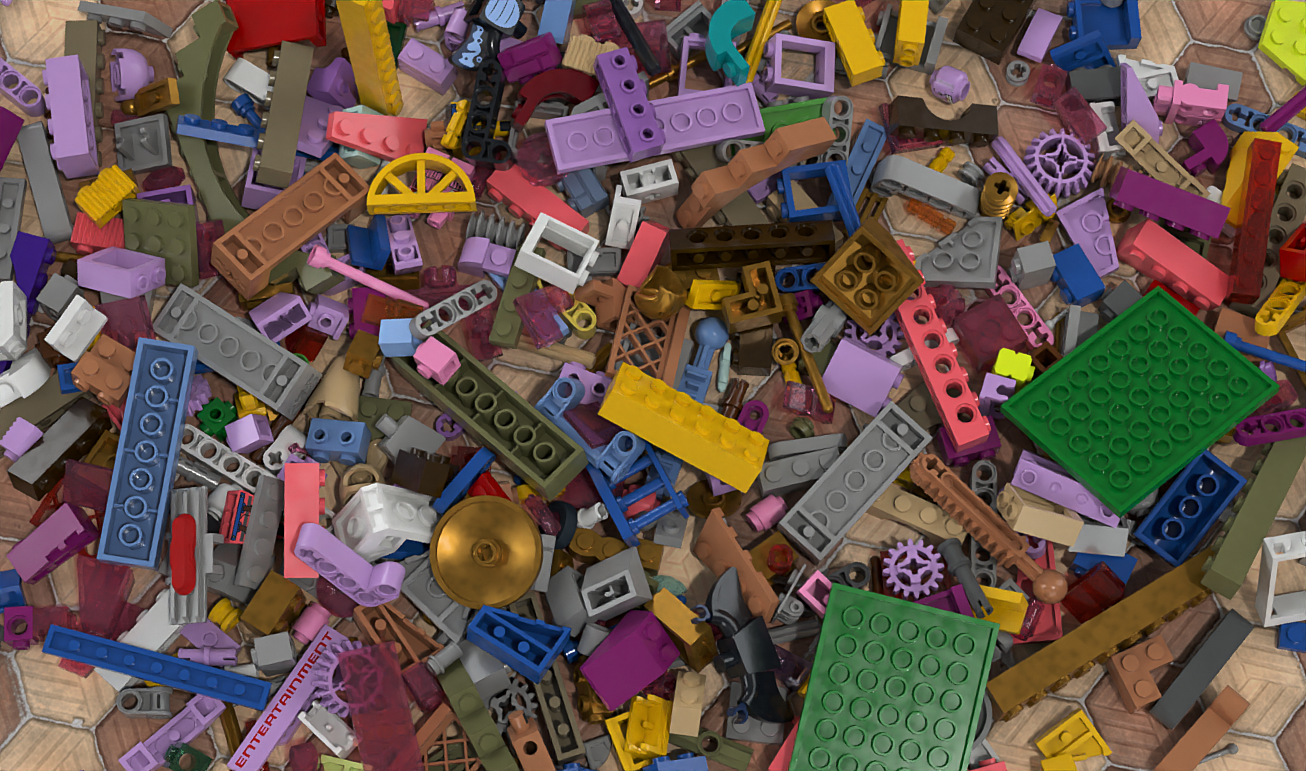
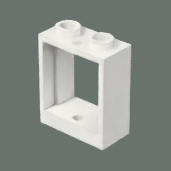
M540 212L520 249L514 266L573 294L578 285L583 287L590 273L586 270L587 266L593 268L600 254L595 251L599 240ZM541 237L583 257L576 273L533 253Z

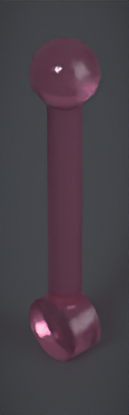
M294 443L288 448L291 454L298 452L311 458L307 450L301 448L298 443Z

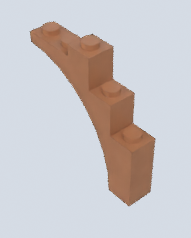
M820 117L776 128L764 144L739 150L726 166L703 171L690 186L693 192L675 213L679 224L683 229L701 228L720 209L754 185L789 166L824 154L837 139L826 119Z

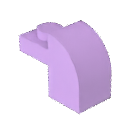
M469 237L465 240L459 258L458 272L484 278L486 272L508 278L516 250L492 244L490 239Z

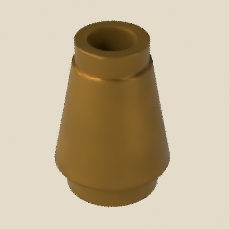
M779 338L772 347L774 360L782 365L793 363L799 355L798 345L789 338ZM783 345H789L784 351L779 349Z

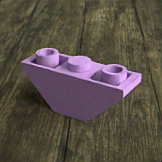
M394 215L386 218L391 248L390 260L394 275L421 271L423 263L410 215Z

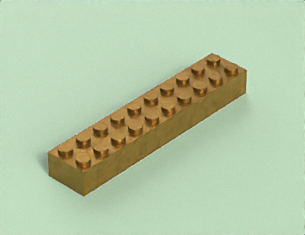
M1212 546L987 682L985 691L991 702L992 718L997 723L1001 719H1004L1005 722L1012 720L1020 714L1019 712L1024 709V705L1027 704L1029 708L1035 706L1048 695L1047 691L1051 690L1053 694L1067 686V683L1072 680V676L1079 679L1090 672V669L1096 665V661L1099 665H1102L1119 651V647L1123 651L1137 643V640L1143 637L1142 633L1147 637L1159 630L1160 626L1166 623L1165 619L1170 623L1183 615V612L1190 608L1189 605L1195 608L1206 601V598L1213 594V590L1200 583L1205 574L1201 568L1209 555L1214 556L1215 552L1211 550Z

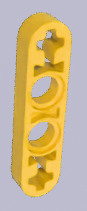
M1288 278L1282 279L1256 314L1254 329L1259 335L1274 336L1279 333L1306 296V282L1295 283L1296 281ZM1283 293H1293L1295 295H1286ZM1277 307H1278V308H1283L1284 310H1276V309H1273V308H1277Z

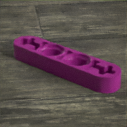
M1306 407L1245 418L1234 427L1233 439L1239 445L1254 446L1306 436ZM1295 419L1300 421L1303 424V427L1293 426L1290 423V420ZM1265 424H1272L1276 426L1278 431H1269L1265 427Z

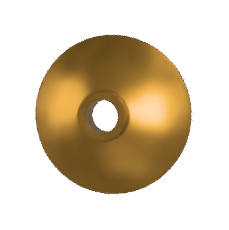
M814 0L805 4L798 12L796 18L798 35L804 38L832 42L827 29L819 30L817 26L823 25L826 28L823 22L824 8L836 3L829 0Z
M706 479L693 485L689 489L686 499L689 503L688 508L699 517L707 519L711 509L720 507L724 513L723 518L739 509L742 503V494L740 490L736 489L714 497Z

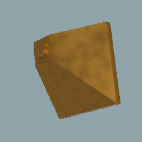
M870 215L810 281L869 335H872L924 282V279L893 236Z

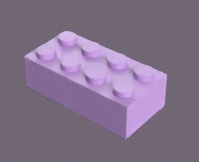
M78 54L45 59L46 69L42 70L44 84L49 89V94H45L47 110H51L52 117L47 120L49 133L54 136V143L50 144L52 159L56 160L58 169L63 170L67 179L99 174L89 76Z

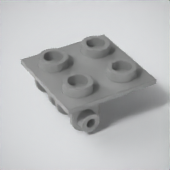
M806 564L803 565L800 571L794 569L783 589L788 592L787 595L781 593L778 597L780 602L773 614L772 625L776 619L786 625L795 624L803 613L804 606L802 602L790 596L807 566Z

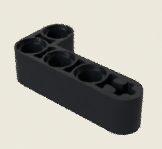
M486 60L479 66L461 150L468 163L475 167L506 171L513 167L515 155L507 142L493 139L506 82L505 73L501 65L495 60ZM484 97H493L489 104H481V100ZM479 122H487L483 130H475V126ZM472 148H482L478 155H469ZM499 152H508V155L505 159H495L496 155Z

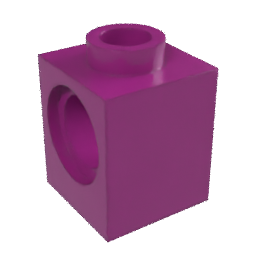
M34 606L4 608V641L10 647L13 646L14 650H28L30 645H39V611ZM22 623H27L26 632L16 635V628Z

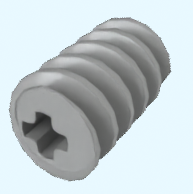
M482 210L478 216H475V213L472 214L465 239L469 237L490 239L492 244L517 250L518 244L522 245L524 240L525 223H522L518 229H515V220H512L506 226L505 217L502 216L497 223L495 222L494 213L488 219H485V211Z

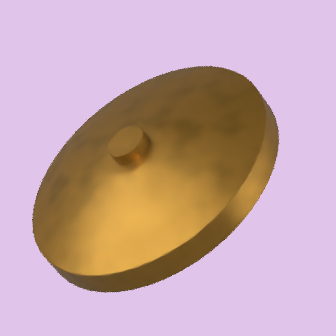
M475 496L454 505L438 522L430 544V564L434 577L441 589L457 603L479 610L483 605L497 609L504 608L521 599L536 582L543 562V542L535 521L516 503L497 496Z

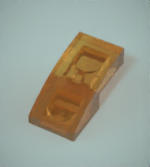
M369 293L366 297L361 322L380 327L381 320L414 318L423 312L424 306L402 299L392 301Z

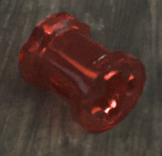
M776 544L769 551L767 558L768 568L775 574L787 573L792 566L793 550L786 544ZM784 555L786 557L785 562H775L776 556L781 557Z

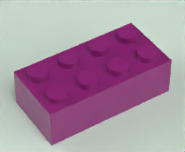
M1123 166L1120 167L1109 194L1110 197L1115 199L1113 204L1129 211H1133L1134 207L1139 208V214L1155 221H1158L1159 217L1165 218L1164 224L1181 231L1186 226L1190 228V234L1209 241L1210 236L1219 238L1231 209Z

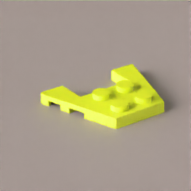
M1275 0L1271 4L1258 48L1282 69L1287 68L1296 76L1295 80L1302 86L1306 85V2Z

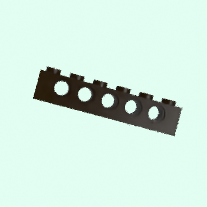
M832 220L669 229L672 271L744 267L769 261L770 265L827 262L835 254V235Z

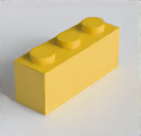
M847 0L824 8L823 22L832 42L835 43L837 54L853 87L882 77L885 59L880 50L877 51L875 48V37L871 28L867 29L864 23L865 14L862 7H857L854 0Z

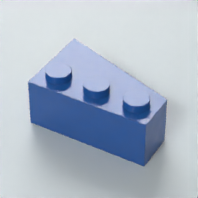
M483 605L467 627L466 639L538 685L568 643L572 628L553 626L539 619L535 621L519 617V614Z

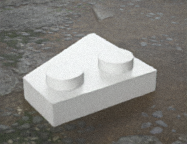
M1123 54L1116 57L1117 66H1121V63H1127L1133 68L1149 100L1154 99L1159 85L1172 87L1175 80H1179L1175 66L1155 64L1145 59H1142L1141 62L1127 59L1126 55Z

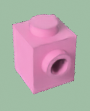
M432 336L426 342L421 343L413 355L418 366L416 370L426 379L431 377L443 386L461 366L457 354Z

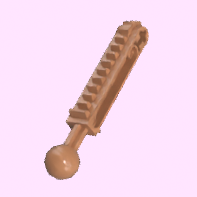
M920 453L909 464L910 478L918 487L920 486L926 494L930 495L933 501L937 502L943 510L948 512L949 516L953 517L967 533H970L984 549L986 548L991 553L990 555L998 560V566L1004 565L1008 569L1011 565L1015 564L1033 581V594L1037 600L1044 604L1053 605L1064 599L1068 591L1067 580L1064 575L1054 569L1043 570L1025 552L1030 545L1026 542V536H1019L1016 531H1013L1008 523L999 517V514H996L990 506L984 503L983 499L979 498L974 491L967 487V484L963 483L937 456L932 453Z

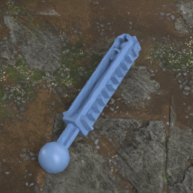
M718 317L705 318L695 328V338L699 348L693 365L686 364L677 390L688 394L692 399L701 404L704 402L713 372L708 371L713 354L715 350L722 348L729 339L726 324ZM658 447L656 454L675 487L684 460ZM654 464L651 465L645 484L660 476ZM666 486L656 491V499L662 501L663 496L671 498Z

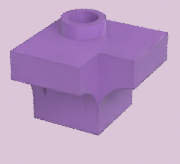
M336 57L329 66L315 68L307 85V92L314 99L331 105L341 106L343 109L354 107L359 93L357 86L354 84L355 77L352 65L344 58Z

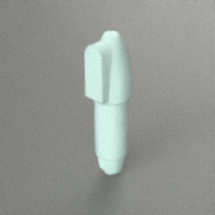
M726 343L723 346L719 357L717 389L720 393L726 391L728 385L730 365L732 363V346L730 343Z

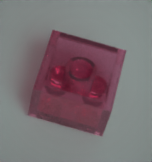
M1000 293L953 318L950 326L959 337L960 341L958 343L977 373L993 366L1002 348L1013 350L1016 353L1024 349L1029 339Z

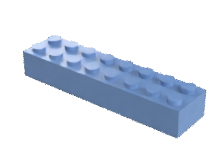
M138 338L97 559L102 563L158 571L171 503V490L174 487L198 358V351L195 346Z

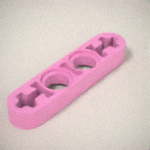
M998 265V278L996 281L1001 288L996 292L995 290L998 287L996 283L995 289H985V291L1030 350L1042 345V343L1038 345L1035 343L1037 336L1039 338L1045 337L1046 341L1052 345L1054 336L1015 283H1012L1005 270ZM1005 292H1010L1015 296L1016 302L1005 304L1001 299V295ZM1021 313H1026L1031 317L1032 323L1027 326L1021 325L1017 320V316ZM1035 326H1038L1035 333L1032 331L1030 335H1028L1027 332H1030Z

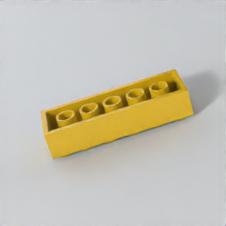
M625 362L621 364L609 384L598 415L745 494L762 470L770 441L759 432L747 429L735 419L721 415L712 407L695 401L688 394L669 387L664 381L655 379L643 373L638 367Z

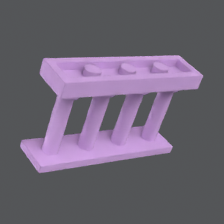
M1025 448L1023 449L1013 472L1014 477L1011 485L1111 527H1117L1120 518L1056 461Z

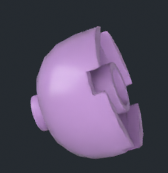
M114 48L111 55H116L115 62H110L112 92L118 91V96L114 97L117 102L135 99L134 95L140 88L148 86L149 82L154 81L153 67L148 66L146 58L133 49Z

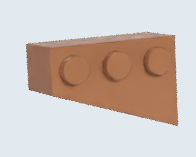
M388 602L375 607L359 605L353 609L354 621L373 650L380 654L379 659L384 661L385 668L398 687L426 671L428 668L425 663L429 660L428 656H434L445 648L441 643H437L428 636L422 628H418L406 619L405 615Z

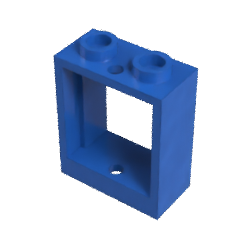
M846 160L793 166L781 170V177L776 178L778 194H783L784 203H780L782 219H787V222L843 221L838 205L795 210L791 181L825 177L826 167L839 164L851 194Z

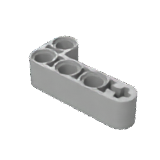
M890 155L877 164L870 190L873 193L879 194V196L891 197L899 192L962 219L975 218L981 197V191L978 188L898 155Z

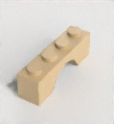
M892 485L865 512L879 519H890L909 525L926 535L936 545H940L950 538H958L962 546L967 534L966 530L941 507Z

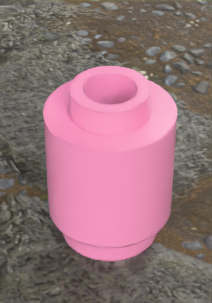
M770 494L749 508L750 512L745 517L756 533L762 530L765 532L784 518L788 507L779 495L775 497Z
M313 602L310 607L307 606L291 627L295 632L293 637L305 646L308 642L312 643L323 626L330 623L328 619L332 614L319 604Z

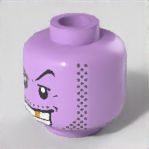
M948 65L941 67L938 71L935 70L929 81V84L932 85V94L936 98L951 104H955L959 100L963 101L971 86L965 72Z

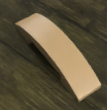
M1134 119L1114 138L1154 179L1203 198H1207L1211 194L1152 139Z

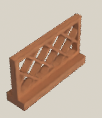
M628 285L605 376L613 379L618 371L614 369V365L621 360L635 366L629 357L639 354L645 365L638 368L641 371L649 369L655 379H660L666 385L673 388L691 308L684 304L681 310L674 316L646 324L640 315L642 312L631 301V296H634L640 288ZM634 316L640 327L631 330L625 320ZM659 325L665 336L656 339L650 330L651 328ZM644 332L650 343L641 346L635 335ZM628 338L635 349L625 352L620 341ZM654 347L660 357L657 360L651 361L645 350Z
M442 702L385 771H412L420 767H425V771H429V767L445 765V771H450V764L465 763L466 771H478L482 767V763L479 757L469 758L467 742H470V740L467 738L464 729L463 739L447 740L446 730L452 722L456 721L460 726L462 725L452 709ZM443 734V741H437ZM464 743L465 759L448 760L447 746L449 744ZM444 745L445 761L428 763V751L432 746ZM424 757V762H425V763H420V764H418V763L422 760V758ZM476 762L470 769L469 763Z

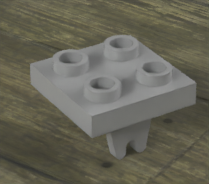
M161 113L114 124L118 167L122 171L132 168L135 175L173 167L167 115Z

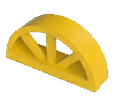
M431 153L408 154L387 164L374 178L367 196L369 215L477 211L474 189L466 173L453 161ZM425 169L446 174L438 184L426 193ZM417 170V193L412 192L397 177L409 171ZM455 180L465 192L443 191ZM390 183L401 194H382V192Z

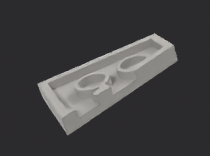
M82 0L79 3L78 11L85 14L87 20H98L99 24H102L103 21L119 28L126 27L166 38L171 37L173 28L145 11Z

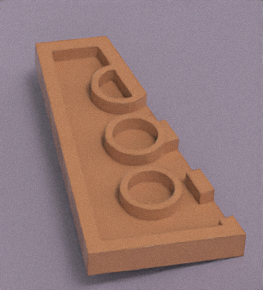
M720 507L711 509L693 552L717 577L726 569L735 567L738 571L742 597L749 611L755 617L762 615L765 623L770 622L780 600L762 572H756L752 564L753 558L748 550H742L736 541L738 535L732 526L727 527L722 519L724 513Z

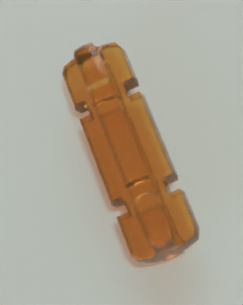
M913 198L910 200L906 207L908 213L914 216L916 214L919 215L918 218L936 229L937 227L941 228L940 231L946 235H950L954 231L957 224L950 218H943V214L928 205L924 207L921 201Z

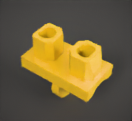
M236 385L239 393L234 394L239 419L250 414L266 416L265 403Z

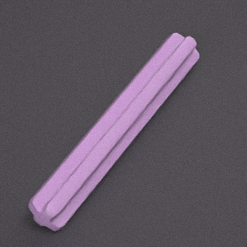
M999 136L996 140L992 141L993 149L1041 213L1046 217H1050L1057 210L1056 205L1006 139Z

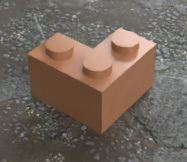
M1161 634L1120 652L1105 662L1130 714L1156 703L1162 697L1151 673L1167 667L1174 658Z

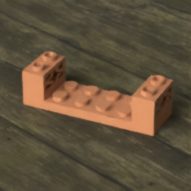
M335 152L213 242L210 263L248 301L268 285L270 271L340 217L349 224L367 210V196L370 186Z

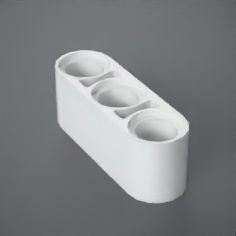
M239 57L223 77V81L241 95L248 94L256 104L269 110V107H264L267 91L272 92L273 88L268 86L270 74Z

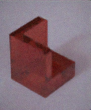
M306 323L287 335L285 343L288 351L292 354L300 353L308 361L314 362L328 335L308 327Z

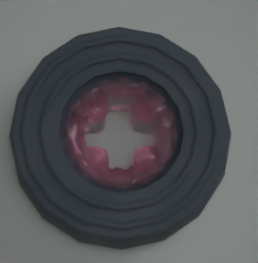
M553 501L547 506L541 516L538 526L540 534L556 536L554 546L556 550H563L567 547L575 534L578 522L575 507L564 501Z

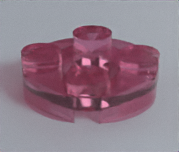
M546 132L535 133L525 139L518 151L517 163L521 175L532 186H551L560 182L569 174V172L557 174ZM541 154H545L546 157L551 156L552 159L548 161V164L543 165L537 162L540 160Z

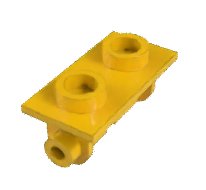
M1048 193L1047 195L1050 197V199L1057 207V212L1058 206L1056 195L1053 194L1052 196H1050V194ZM1031 199L1025 204L1029 210L1028 212L1020 207L1006 216L1007 220L1004 221V225L1008 230L1014 229L1015 240L1019 241L1024 236L1031 234L1035 228L1045 221L1053 218L1056 212L1050 217H1046Z

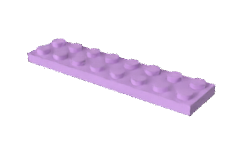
M752 82L744 83L740 86L733 85L648 101L655 108V121L658 128L661 127L666 138L660 154L718 144L727 139L740 140L761 136L765 133ZM609 108L545 120L544 125L557 174L629 161Z

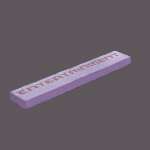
M326 624L323 626L228 762L227 767L232 771H260L317 687L311 684L314 680H318V675H314L312 671L315 669L320 670L321 667L317 664L316 660H325L323 651H332L333 644L342 645L343 641H349L347 637Z

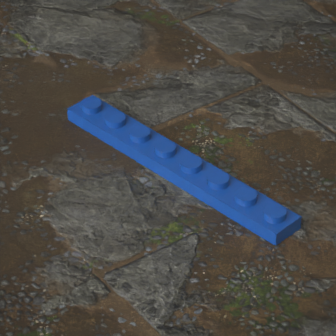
M53 624L50 625L42 649L44 654L262 712L265 711L272 688V683Z

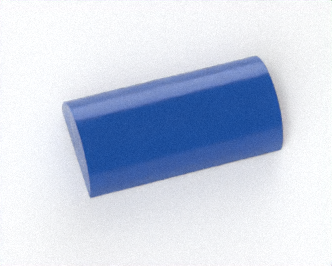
M1206 449L1184 468L1133 535L1157 556L1176 568L1183 564L1248 480Z

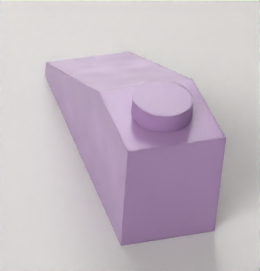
M1121 63V131L1134 119L1159 144V136L1163 134L1162 121L1159 120L1133 68L1127 63Z

